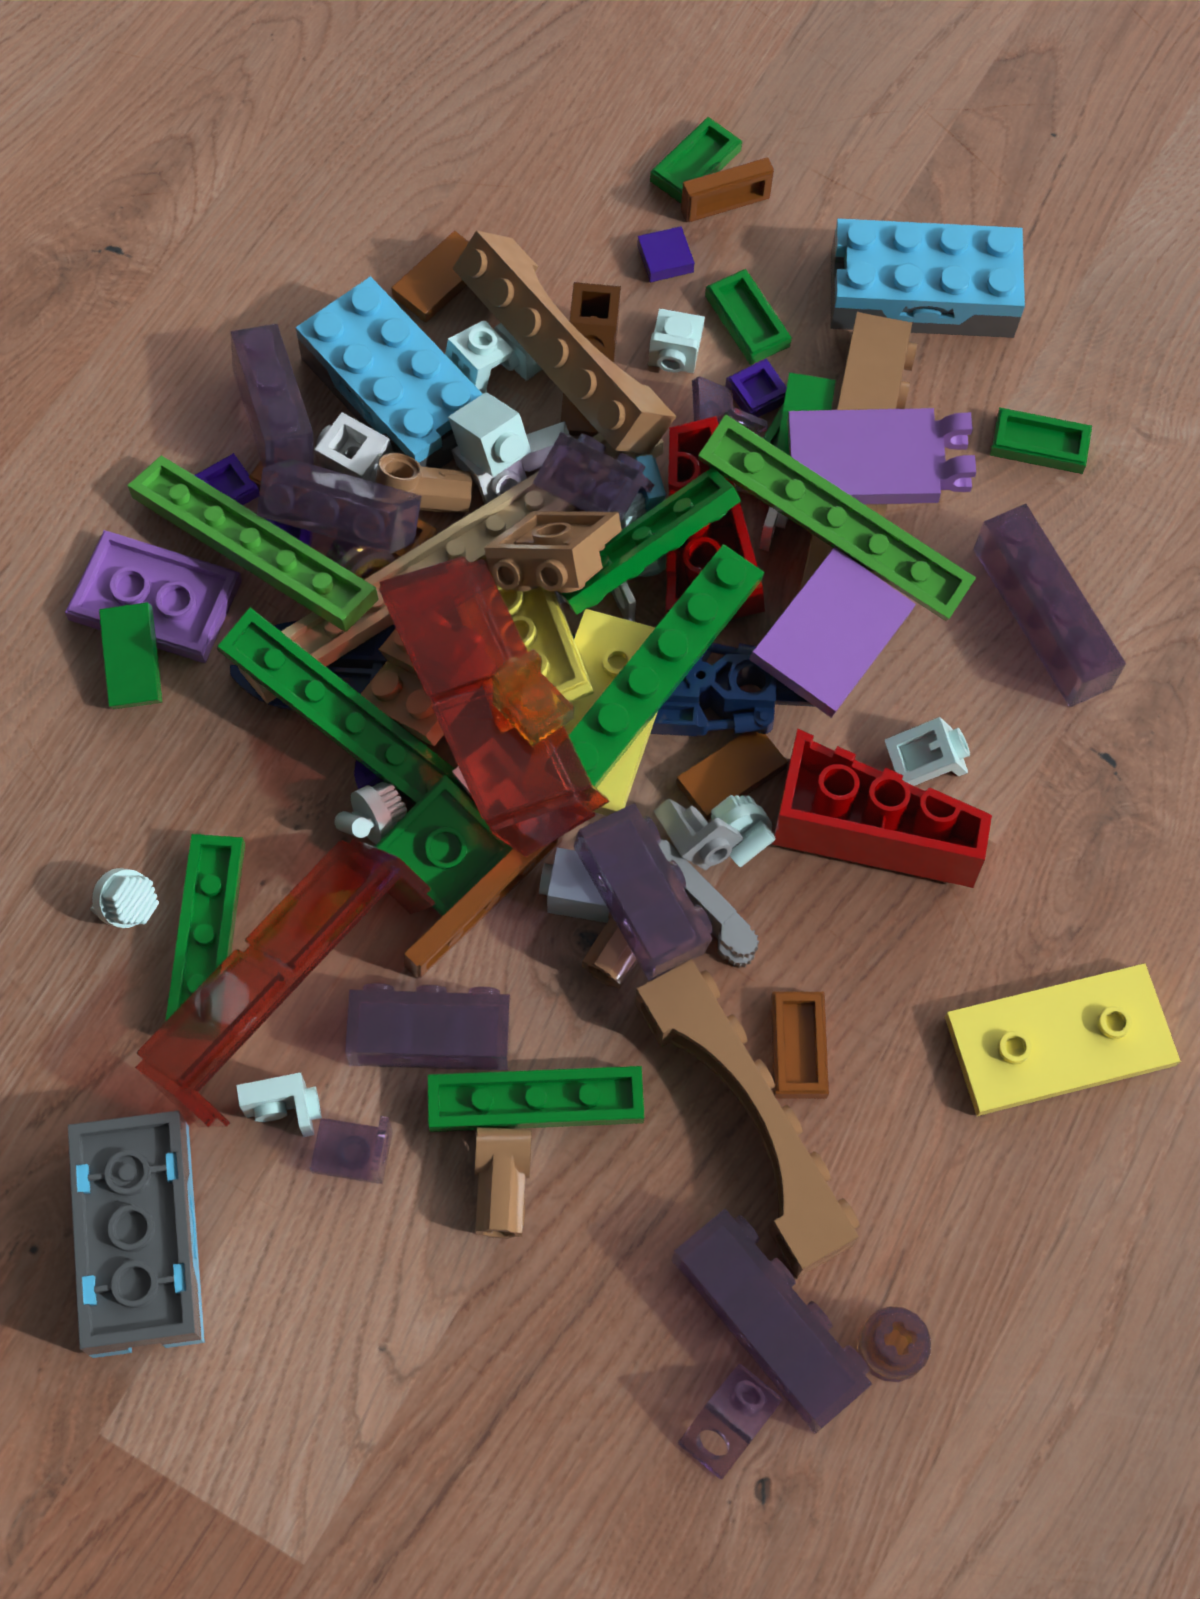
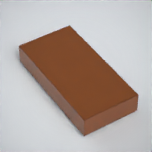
M763 158L683 182L681 212L686 223L769 199L774 168L769 158Z
M454 230L391 287L392 297L427 323L467 286L452 268L469 241Z
M746 732L677 776L676 784L691 804L708 821L711 819V810L728 796H746L785 770L788 761L766 734Z
M772 992L771 1024L775 1098L827 1099L829 1095L825 992Z

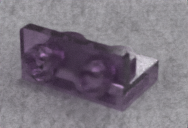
M560 432L532 483L542 491L583 512H619L620 523L639 489L651 493L655 485L642 474L646 467L632 457L620 453L618 458L614 459L604 454L607 447L592 437L581 433L578 440L562 432Z

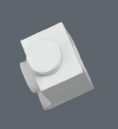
M341 412L333 425H328L322 430L314 449L324 469L371 494L373 492L379 459L383 455L394 453L388 437Z

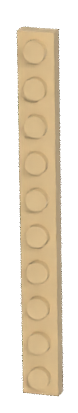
M599 433L570 451L568 458L549 464L364 579L376 587L379 600L347 632L339 629L314 612H311L281 632L326 667L404 618L409 611H415L486 566L487 560L484 547L532 511H573L589 501L590 495L601 486L610 485L612 482L622 480L630 475L633 471L636 457L653 455V458H657L664 453V441L660 439L650 454L616 451ZM239 668V671L266 704L277 698Z

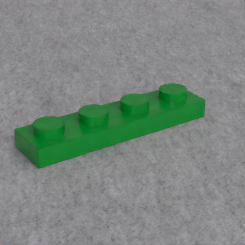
M713 467L623 528L620 533L606 543L605 548L600 551L602 569L585 582V586L582 589L568 593L558 592V594L576 615L586 608L597 605L603 600L605 595L628 579L639 576L648 565L667 552L682 546L687 538L709 523L721 519L729 509L741 502L734 486Z
M191 834L164 1027V1035L167 1039L220 1042L245 852L243 837Z
M642 1066L428 1075L429 1132L477 1130L478 1127L521 1129L642 1124L645 1119Z

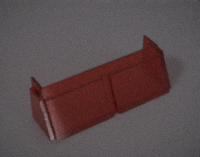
M458 557L380 581L379 591L423 689L431 699L432 709L481 818L486 821L492 834L527 857L596 816L594 811L610 801L608 797L592 785L488 569L487 562L483 559L469 562L465 557Z
M355 838L350 843L342 840L338 841L245 938V942L249 947L244 952L239 949L234 950L137 1051V1055L142 1061L135 1068L198 1127L209 1128L211 1124L217 1127H227L230 1122L198 1092L386 892L412 915L432 907L436 903L427 895L431 888L399 857Z

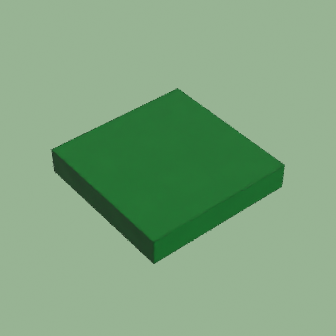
M444 775L372 849L427 903L443 916L517 844Z

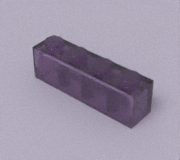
M1025 503L984 521L973 550L1068 706L1071 708L1112 689L1126 662L1027 504Z
M724 1209L675 1249L672 1261L809 1428L816 1434L872 1385L871 1381L865 1376L870 1372V1369L853 1347L847 1345L842 1348L829 1333L833 1325L823 1310L813 1301L806 1305L792 1289L796 1281L786 1266L777 1258L769 1261L756 1246L760 1238L748 1221L741 1215L734 1219Z

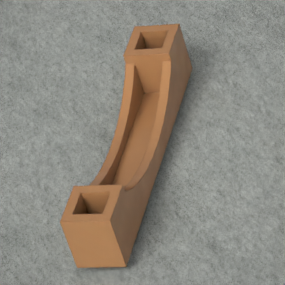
M476 230L452 269L614 450L650 454L677 416L649 386L642 385L615 365L568 321L540 284L535 274L539 266L513 238Z
M690 959L636 989L635 1005L660 1047L671 1043L700 1060L728 1086L750 1116L767 1151L777 1189L778 1219L773 1221L769 1233L795 1277L799 1278L853 1247L859 1238L855 1230L859 1227V1221L849 1203L844 1198L837 1201L827 1182L831 1180V1176L820 1155L816 1151L809 1154L798 1135L802 1134L803 1130L793 1110L788 1105L781 1107L772 1093L771 1089L775 1087V1083L768 1068L760 1059L754 1062L743 1045L748 1040L742 1025L733 1014L726 1016L717 999L721 995L713 977L707 970L699 972L693 960Z

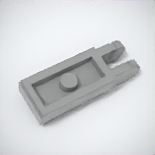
M661 840L649 851L646 868L649 870L647 875L652 884L666 896L672 893L685 906L683 912L696 929L701 932H705L708 929L718 939L717 953L723 959H728V964L731 963L733 967L738 966L739 968L740 966L746 967L747 964L750 965L751 961L754 960V954L759 944L757 940L758 935L754 933L755 930H750L751 926L737 913L732 905L667 840Z

